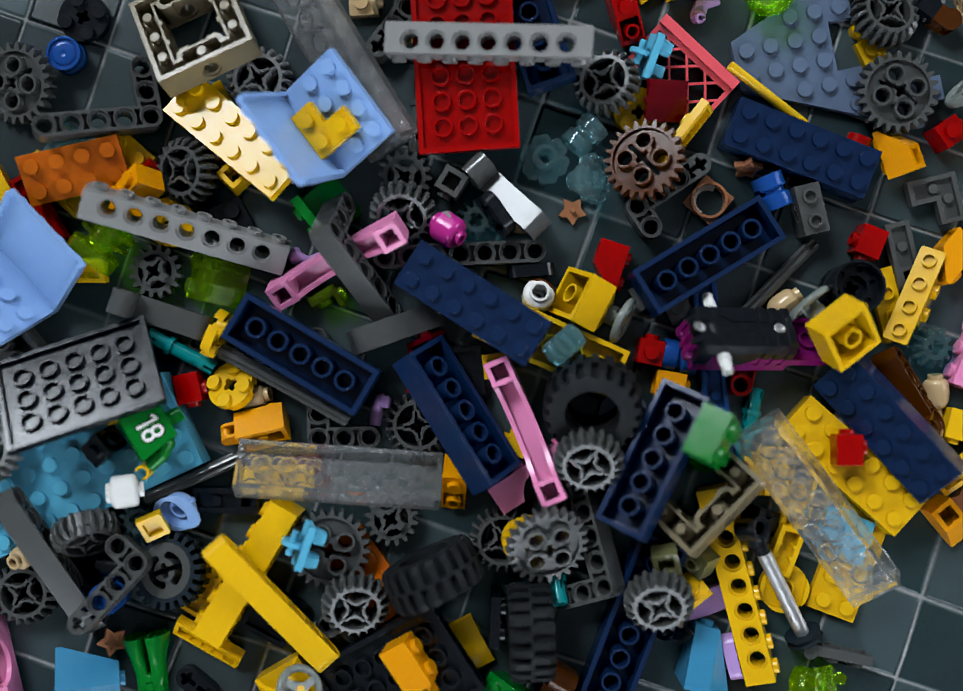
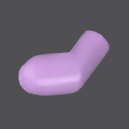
M696 0L690 11L691 21L694 24H702L706 20L707 10L719 6L721 1Z
M292 247L288 254V260L296 266L318 253L308 256L302 253L300 248Z
M384 393L376 396L371 407L369 425L381 426L384 408H390L392 405L391 396Z

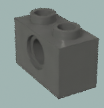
M819 181L789 189L794 200L793 203L789 204L796 238L799 239L829 231L830 226Z

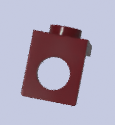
M445 329L434 333L428 330L417 334V340L406 344L409 353L426 344L425 342L441 334H446Z

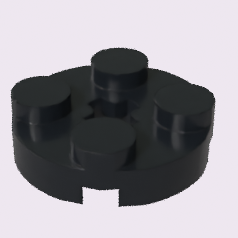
M65 0L60 7L57 23L68 37L80 44H89V42L95 40L98 42L107 35L111 26V17L109 16L107 6L101 0ZM88 13L87 16L90 18V21H84L80 24L81 15Z

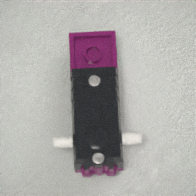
M706 292L702 296L704 307L695 306L688 310L682 322L676 328V336L681 340L679 343L681 357L684 361H687L689 370H722L723 376H730L734 373L733 370L783 371L787 365L829 366L821 361L805 326L810 320L808 318H797L791 321L788 308H780L779 310L768 308L765 310V308L718 307L713 299V294Z

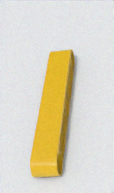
M222 533L201 551L206 561L316 671L322 673L341 656L339 650L330 639L227 535Z

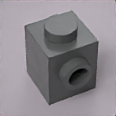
M447 164L434 185L435 189L439 191L437 195L447 202H450L451 199L457 202L470 182L469 176Z

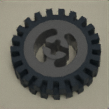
M171 530V533L149 543H146V541L140 543L153 559L152 568L135 586L140 588L135 592L138 597L145 596L142 602L145 604L152 603L151 608L172 610L191 604V602L199 598V594L204 593L206 589L203 585L209 584L210 578H206V574L211 573L212 568H206V563L208 562L201 552L206 547L199 546L202 543L199 538L193 539L195 535L186 533V531L176 532ZM137 556L138 558L134 560L133 564L137 570H141L144 562L141 557ZM182 564L181 569H175L167 574L160 575V570H166L174 565Z

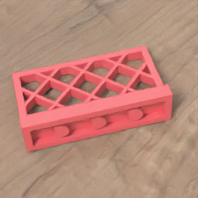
M668 14L651 31L653 34L658 32L665 34L667 40L676 46L672 51H681L685 55V65L670 66V56L667 58V66L663 67L667 70L668 80H671V69H685V81H689L688 68H699L703 72V82H688V104L686 105L685 115L689 113V104H697L700 101H689V86L703 85V99L713 103L711 107L714 110L740 83L736 77ZM631 53L628 58L634 59L635 55ZM688 59L691 60L694 64L688 65ZM706 75H707L712 81L706 82ZM706 85H717L724 92L718 99L707 100Z

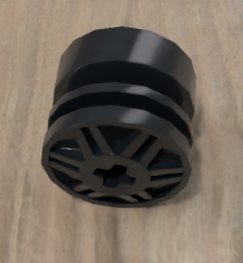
M863 259L851 260L827 271L821 278L818 286L820 288L827 285L830 289L826 296L820 300L821 304L826 308L842 295L847 294L865 303L870 311L882 302L886 292V281L881 270L873 263ZM848 288L849 293H845L844 289Z

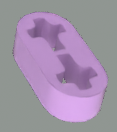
M732 632L721 633L723 653L730 679H744Z

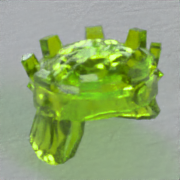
M798 665L790 673L789 691H838L837 684L844 685L847 676L842 672L833 674L832 671L835 670L833 665L812 668Z

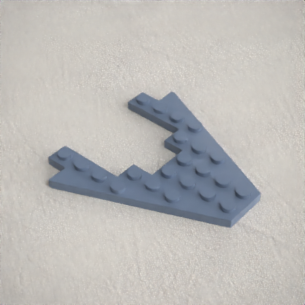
M791 0L729 44L731 60L784 102L864 119L868 117L866 113L863 115L858 114L863 109L862 105H855L861 99L859 96L854 95V92L861 89L855 85V82L862 79L859 73L863 71V67L837 69L828 25L852 18L849 16L851 11L849 0ZM940 75L931 76V80L939 81V83L933 86V89L940 91V93L933 96V99L940 102L945 99ZM739 80L740 83L737 85L738 93L762 98ZM910 84L912 92L917 94L916 86ZM876 92V99L879 102H883L882 95ZM898 105V112L904 116V109ZM919 123V126H920V127L917 128V129H922V128H924V127H925V123H923V124H920V123Z

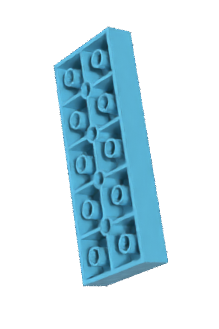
M170 371L160 372L167 400L166 404L160 406L165 413L178 406ZM184 404L178 407L185 419L173 426L177 433V436L174 438L175 446L168 459L154 470L152 476L146 480H142L146 476L144 469L141 468L135 472L136 467L143 463H141L119 424L114 426L128 444L115 452L98 468H95L86 458L80 448L95 433L110 426L104 424L19 453L24 459L16 461L19 469L11 470L12 476L3 478L0 482V493L13 486L21 488L50 529L53 527V523L59 521L61 517H67L69 513L73 514L78 512V510L84 511L88 508L91 510L96 508L103 510L111 507L112 504H107L105 483H109L112 476L135 474L139 482L144 481L146 491L211 459ZM0 523V558L8 555L17 545Z

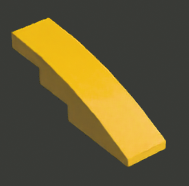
M795 471L792 472L789 481V496H784L779 511L781 515L778 527L770 543V549L783 576L787 578L791 576L807 532L804 529L813 508L810 503L819 482L816 478Z

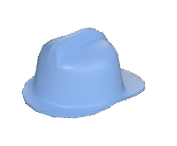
M173 492L167 497L159 499L154 504L153 510L155 511L160 508L172 531H184L195 528L200 524L201 519L197 511L196 498L191 497L185 492Z

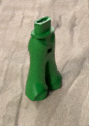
M157 629L149 632L147 635L146 632L142 631L134 632L122 638L123 645L136 675L138 691H169L167 651L171 638V629Z

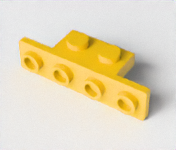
M921 246L884 330V339L907 346L915 327L919 328L921 322L926 323L931 309L928 308L931 299H937L941 286H938L937 277L946 258L945 252Z

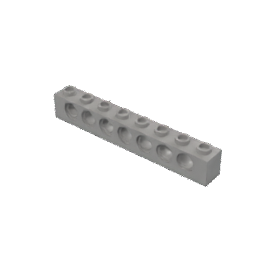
M385 21L384 53L392 62L405 63L407 59H417L419 63H432V60H442V63L457 64L458 60H465L473 65H481L483 61H493L495 65H508L509 62H519V65L533 66L535 62H544L546 66L550 67L561 66V63H571L573 67H586L587 64H593L594 25ZM410 39H418V44L414 48H407V43ZM436 39H443L444 44L441 48H432V44ZM461 40H469L470 43L466 49L460 50L457 48ZM487 40H494L496 42L491 50H484L483 44ZM517 40L522 43L521 47L516 51L508 49L512 41ZM539 41H544L548 44L547 48L541 52L536 51L534 45ZM564 42H571L574 45L570 52L560 50V46Z
M100 181L88 182L83 188L77 218L280 276L283 274L291 246V241L281 234L274 233L270 235L263 233L257 227H242L230 219L219 220L212 218V215L206 212H191L179 204L167 205L161 203V200L155 197L147 196L143 198L135 195L133 191L128 189L116 190L109 188L108 184ZM104 201H112L116 209H109ZM130 208L139 209L142 213V216H134L131 213ZM156 216H164L168 220V224L159 223ZM189 223L193 226L194 230L186 231L181 224ZM207 231L217 232L219 238L213 239L209 237ZM240 238L245 244L237 246L232 242V239ZM264 245L268 247L269 251L262 253L256 247Z

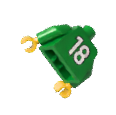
M161 406L107 423V425L119 424L141 463H143L136 467L135 472L141 468L144 469L146 476L142 480H146L170 456L175 446L174 438L177 436L173 426L183 421L185 417L178 406L166 413Z

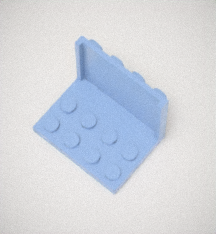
M329 48L286 91L243 92L235 99L241 107V113L253 123L258 136L267 142L273 150V156L284 165L290 179L298 184L299 187L344 178L396 131L335 48ZM308 102H314L326 120L340 107L347 106L362 126L326 159L319 157L291 119Z
M14 188L5 192L0 203V347L59 312L87 265L81 256L70 248L63 237L57 234L46 220Z

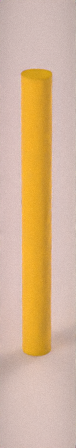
M734 61L730 62L726 69L780 112L808 122L805 117Z

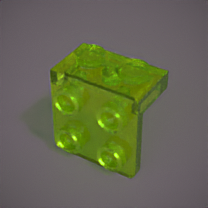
M199 252L193 253L190 260L191 275L186 279L184 286L186 297L237 309L245 296L251 267Z

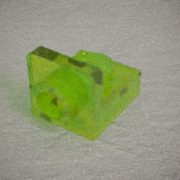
M331 284L307 300L312 308L319 307L322 310L333 303L332 298L334 297L341 308H345L348 306L346 300L349 297L342 286L337 287L335 284Z

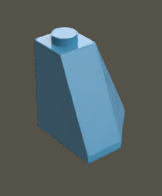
M705 616L690 620L688 627L694 635L688 641L683 642L674 672L683 689L689 691H728L720 629L714 624V620Z
M63 647L55 648V691H121V686L126 685L125 670H120L118 660Z

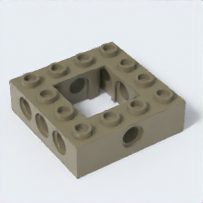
M135 0L128 4L157 81L171 98L263 56L239 0ZM215 10L218 15L216 20L226 36L223 37L220 33H212L207 35V38L179 49L172 29Z
M730 450L728 452L731 453L727 465L725 467L721 466L719 471L714 470L730 486L718 489L715 492L717 495L704 509L700 508L697 511L694 521L671 499H669L658 521V525L692 558L697 559L767 486L764 480Z

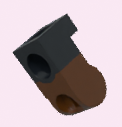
M918 0L914 5L919 8L917 11V15L920 17L918 21L940 36L950 34L962 23V15L959 10L948 8L939 0Z

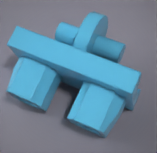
M660 32L657 34L650 33L648 41L641 39L638 47L630 46L629 52L635 55L633 60L634 64L638 65L640 72L637 76L641 80L648 78L662 79L665 67L656 64L658 55L669 58L674 48V44L665 39V34Z
M305 519L301 533L293 529L291 537L283 536L281 544L287 547L285 555H293L291 563L295 565L294 571L301 573L303 568H317L320 557L319 553L309 551L311 544L323 546L327 538L326 530L316 527L312 520Z

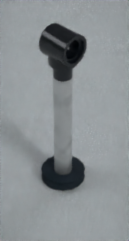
M764 516L738 517L734 524L735 536L739 541L746 542L749 548L754 549L791 626L784 636L788 647L798 651L815 646L821 641L823 631L820 630L818 623L812 621L805 622L767 543L771 532L768 519Z

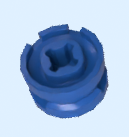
M58 36L52 39L46 48V57L49 58L48 62L50 65L66 75H76L87 65L88 55L85 48L68 36Z

